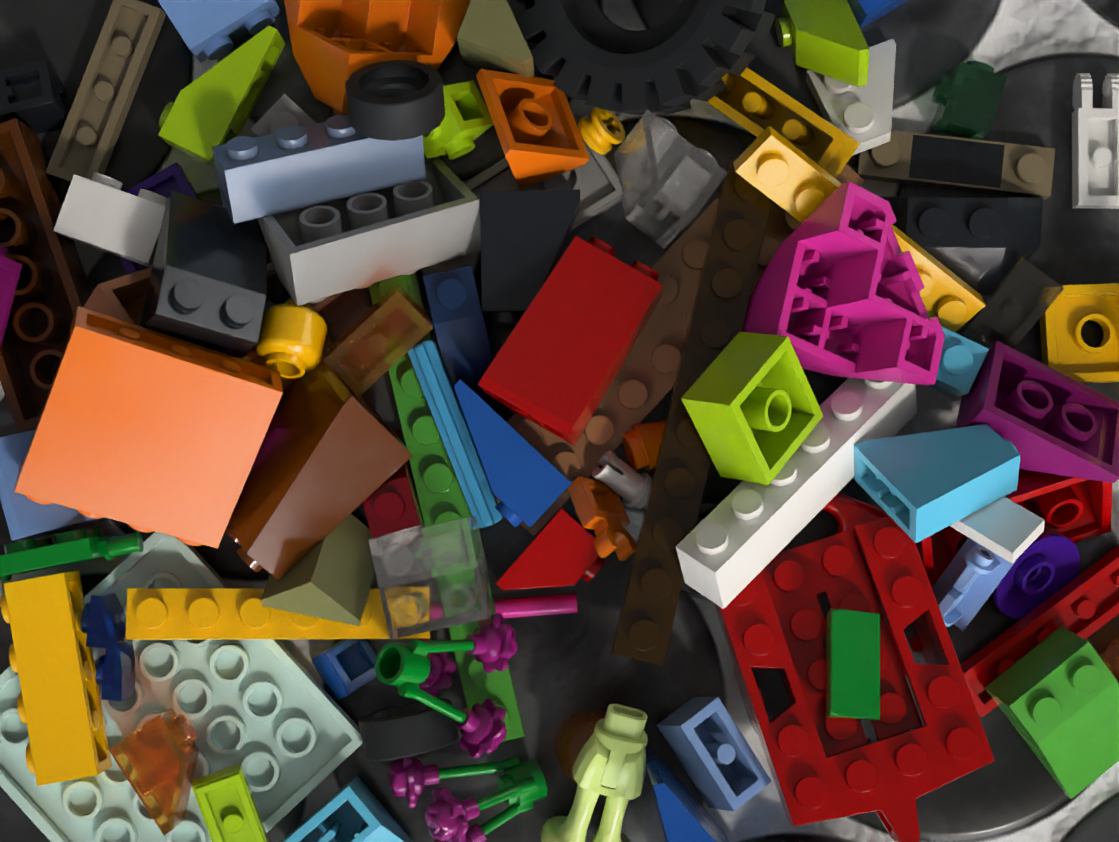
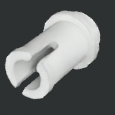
M609 450L604 453L598 461L603 468L600 469L594 466L591 473L592 476L623 497L622 502L626 507L643 508L647 502L652 481L651 476L647 473L639 474L618 458L613 451Z

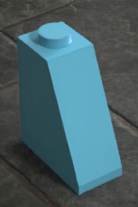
M987 424L866 440L854 445V480L915 543L1017 490L1020 454L1011 441L1003 439Z

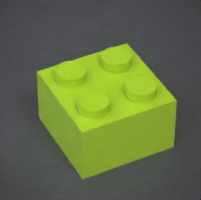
M738 332L681 398L720 477L764 485L771 483L823 418V413L788 336Z

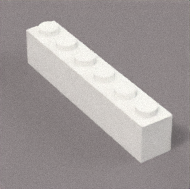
M848 378L819 406L823 413V418L769 485L742 481L676 546L685 584L724 609L854 477V445L866 440L894 437L917 413L916 384Z

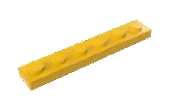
M770 126L733 162L737 174L801 223L842 184ZM892 224L891 227L901 251H910L925 288L920 290L919 294L929 318L937 317L942 327L955 333L986 306L982 295Z
M127 588L126 640L430 639V589H370L360 626L261 606L264 589Z

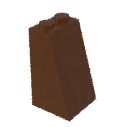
M321 356L319 364L314 369L305 372L302 377L296 380L274 414L225 531L241 546L237 553L251 569L259 572L264 568L277 580H280L413 455L379 413Z

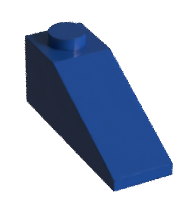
M460 379L455 384L454 389L492 492L500 499L495 509L513 526L517 527L523 521L531 527L571 485V482Z

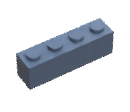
M335 115L328 118L326 122L304 127L298 125L285 126L276 133L254 138L249 136L235 137L226 144L212 147L221 200L234 224L426 179L422 135L412 139L396 141L373 139L361 135L353 129L350 124L349 115Z

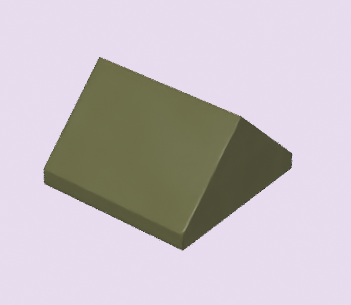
M471 0L457 35L463 65L476 70L485 69L518 74L525 78L534 77L533 56L507 0Z
M350 514L280 580H277L271 574L269 575L261 598V606L360 626L383 548V540L380 537L372 538L370 529Z

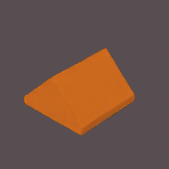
M485 69L479 70L476 74L504 155L520 190L583 166L589 161L588 152L566 95L553 85L555 80L538 77L525 78L518 74Z

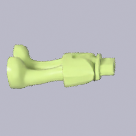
M610 704L608 706L605 718L600 719L596 723L593 734L581 749L572 768L573 778L578 785L568 816H553L548 819L542 827L541 842H585L587 829L600 794L606 796L605 806L599 828L593 833L590 842H631L626 834L621 832L629 800L640 796L646 772L645 747L648 742L647 734L644 731L648 718L645 712L620 704Z

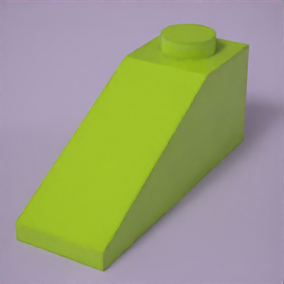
M268 25L182 89L175 102L170 101L165 106L159 120L161 130L158 135L170 146L215 168L212 147L226 144L229 140L239 137L286 44L279 31Z

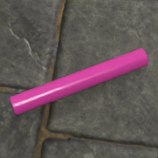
M576 593L494 600L496 613H501L503 618L578 613ZM431 604L432 624L447 623L443 604Z

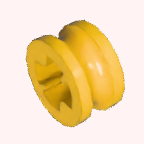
M594 107L591 110V116L584 115L578 121V129L583 140L598 154L606 155L612 149V144H620L625 139L623 125L612 111Z

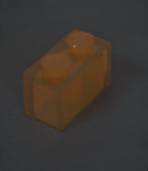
M397 283L326 349L323 361L359 397L433 329L432 318Z

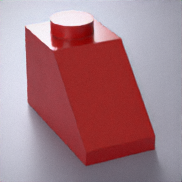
M561 508L496 584L502 590L574 586L580 578L588 583L604 566L607 560L601 558L594 546L595 537Z

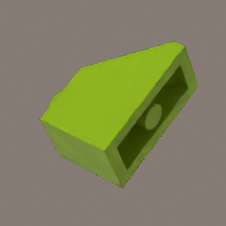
M782 0V17L775 20L777 38L781 47L788 46L795 64L856 87L867 85L869 47L848 1Z

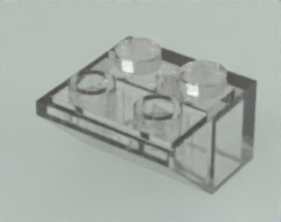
M649 110L645 112L614 153L625 219L662 248H665L697 216L727 175V172L717 164L716 159L709 152L694 147L678 134L677 129L671 122L662 117H656Z
M476 516L369 539L390 640L491 617L487 563Z

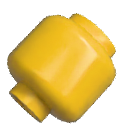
M288 300L284 304L274 305L266 310L263 315L258 343L256 344V353L260 360L265 363V367L280 371L281 377L300 378L319 364L326 338L327 325L323 317L315 312L308 303L297 306L294 300Z

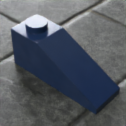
M472 265L423 276L442 361L453 389L455 384L461 379L498 415L506 414L504 405L491 399L478 385L494 358Z

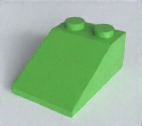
M1060 626L985 687L1068 798L1073 799L1119 761V683L1089 641L1065 627Z

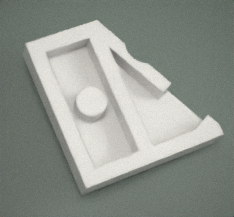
M894 39L869 47L867 85L856 87L811 70L806 71V82L824 119L860 143L853 155L890 142L896 43Z

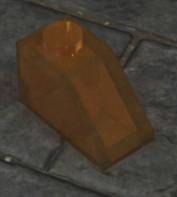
M172 708L108 749L163 835L172 831L185 820L199 749L194 743L197 740V735L193 726L182 714L177 716Z

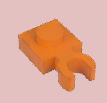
M577 477L567 490L575 507V514L583 528L594 530L596 535L594 546L601 558L608 557L615 550L619 560L625 561L636 551V543L631 534L624 529L631 522L619 494L599 480Z

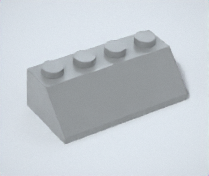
M439 157L425 159L426 179L257 219L279 280L296 305L299 306L306 303H318L332 295L352 289L367 288L375 282L398 275H410L419 269L445 261H456L465 255L481 251L479 199Z

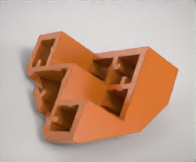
M284 0L293 55L314 97L334 108V115H349L345 83L351 74L364 66L391 60L417 61L430 65L437 70L457 41L458 32L471 0Z

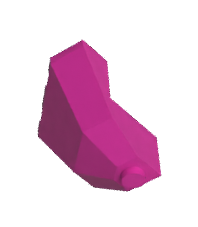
M850 181L842 183L778 247L749 298L742 332L788 336L803 369L837 377L918 385H935L945 338L938 318H929L919 291L925 287L910 251H901L891 227L897 220L889 201Z

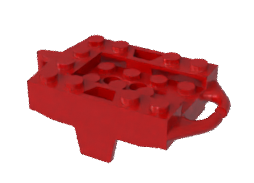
M838 493L822 509L831 513L838 522L837 532L833 536L778 553L724 609L715 604L734 662V675L750 723L761 741L788 823L792 826H800L875 811L894 841L919 842L920 831L916 798L994 762L995 758L916 543L883 509ZM856 538H858L862 552L864 554L866 563L868 565L871 577L873 579L875 588L877 590L889 626L886 625L879 602L877 600L870 577L868 575L861 552L859 550ZM826 594L831 609L880 614V720L870 719L877 739L871 740L866 738L860 721L863 719L826 717V650L823 645V638L827 632V616L824 617L818 601L821 598L820 595ZM911 623L916 637L909 638V644L913 653L922 651L926 664H915L903 631ZM752 670H775L780 672L790 704L770 720L763 704L765 700L761 688H758ZM906 675L909 679L912 691L914 693L925 726L922 725L911 691L905 678Z

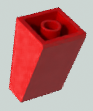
M575 236L478 383L491 399L573 446L576 445L663 296V284L657 281L659 278L657 272L638 261H634L631 266L614 257L616 254L614 248L595 237H591L586 242Z

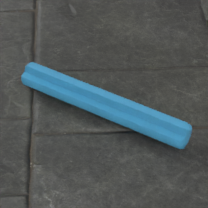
M426 340L413 345L408 349L409 358L475 525L478 528L491 526L503 519V515L495 509L498 501L492 492L436 343L433 340Z

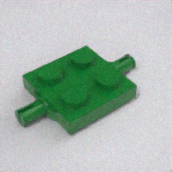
M100 528L54 534V545L52 538L30 539L5 544V555H0V580L10 581L12 575L103 557L106 560H113L116 556L143 552V539L139 531L120 536H101Z

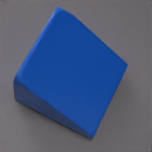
M343 639L312 659L313 665L337 701L377 677L375 671L377 654L368 639Z

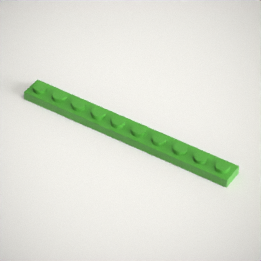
M417 272L410 275H398L375 282L369 286L406 448L413 455L409 461L451 640L465 639L467 635L473 634L474 630L479 628V619L482 615L491 617L493 614H496L477 527L408 355V349L411 346L426 340H432ZM454 651L467 709L471 710L472 706L476 703L482 705L486 699L490 698L495 701L497 706L506 710L504 721L507 733L502 742L525 737L509 662L505 671L495 670L492 673H486L483 670L482 662H477L475 655H470L466 651Z

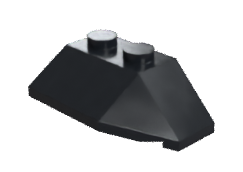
M879 196L889 201L897 222L893 223L894 226L982 296H995L1036 252L1041 244L1043 197Z

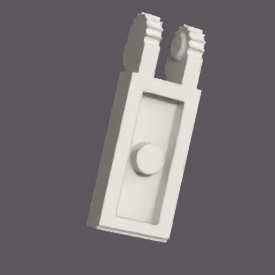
M1077 73L1073 80L1072 106L1074 112H1072V208L1119 209V73H1109L1105 76V80H1103V108H1093V84L1090 73Z

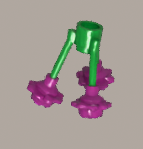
M496 613L491 617L482 615L479 619V628H476L473 634L467 635L465 639L441 641L412 639L408 645L395 642L387 643L377 655L375 661L376 675L382 683L398 686L400 696L413 698L455 720L456 726L460 728V732L463 734L459 742L460 748L468 750L469 755L477 759L483 752L489 754L497 749L498 745L505 739L507 733L504 721L506 710L497 706L495 701L490 698L486 699L482 705L474 704L471 710L467 708L459 710L437 698L436 696L439 691L452 686L453 680L450 674L457 667L456 662L449 656L448 652L466 651L470 655H475L476 661L482 662L483 670L486 673H492L495 670L505 671L508 667V660L518 650V644L515 640L516 633L510 624H504L502 614Z
M411 756L392 761L388 774L390 788L393 789V796L406 797L409 808H415L418 795L423 792L424 786L439 784V779L504 772V775L497 778L499 791L477 800L470 797L460 801L453 796L448 787L434 789L432 792L433 802L424 812V819L429 827L428 831L433 838H436L434 842H484L487 840L485 835L516 815L533 809L534 801L547 796L546 781L537 761L531 759L520 763L517 756L497 762L438 768L437 764L422 765L417 757ZM503 801L509 806L479 826L478 823H475L468 828V821L478 817L481 810Z

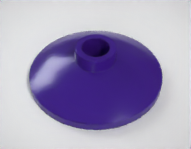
M1050 533L1040 535L1016 559L1014 565L993 591V598L997 608L1009 618L1022 619L1075 579L1080 563L1077 546L1069 538L1061 534Z

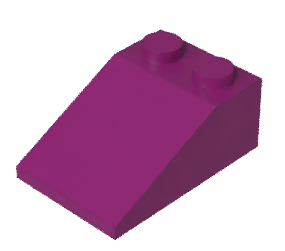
M996 341L988 350L969 393L962 395L955 428L982 424L989 425L1003 439H1008L1014 444L1020 454L1019 469L1115 483L1119 479V402Z

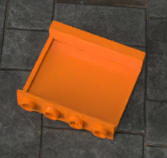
M78 306L71 323L68 342L24 462H20L14 492L23 494L29 500L39 504L55 503L76 509L82 515L90 518L100 519L106 517L127 523L131 528L140 532L149 533L156 531L174 536L187 545H206L218 549L283 394L280 371Z

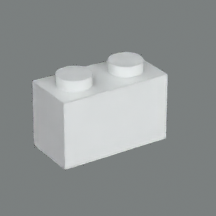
M96 172L93 173L91 180L74 174L53 231L81 244L147 267H153L167 198L145 189H140L138 196L121 191L122 182Z

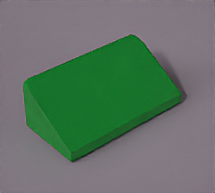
M830 609L827 612L826 717L880 720V614L844 609Z

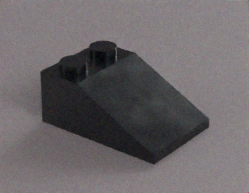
M171 190L166 201L140 326L241 358L258 343L267 295V244L258 219L234 224L226 208Z

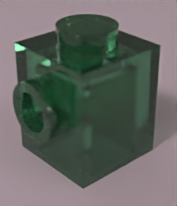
M959 62L948 76L942 74L937 82L932 102L938 104L931 129L954 137L981 140L990 132L1007 77L994 73V68L983 62Z

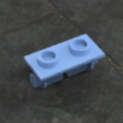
M968 537L932 588L946 627L954 624L964 631L1014 563L1008 562Z

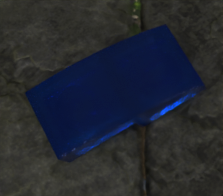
M104 592L91 595L90 603L85 604L82 612L81 630L83 633H87L86 647L106 648V654L101 655L96 670L97 685L102 686L101 700L123 701L135 695L136 679L133 641L125 639L126 616L115 593Z

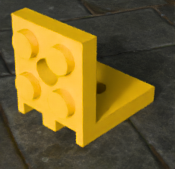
M1119 283L1043 286L1038 288L1042 364L1082 384L1119 382ZM1088 320L1098 323L1103 330V340L1096 348L1088 346L1081 337V328Z

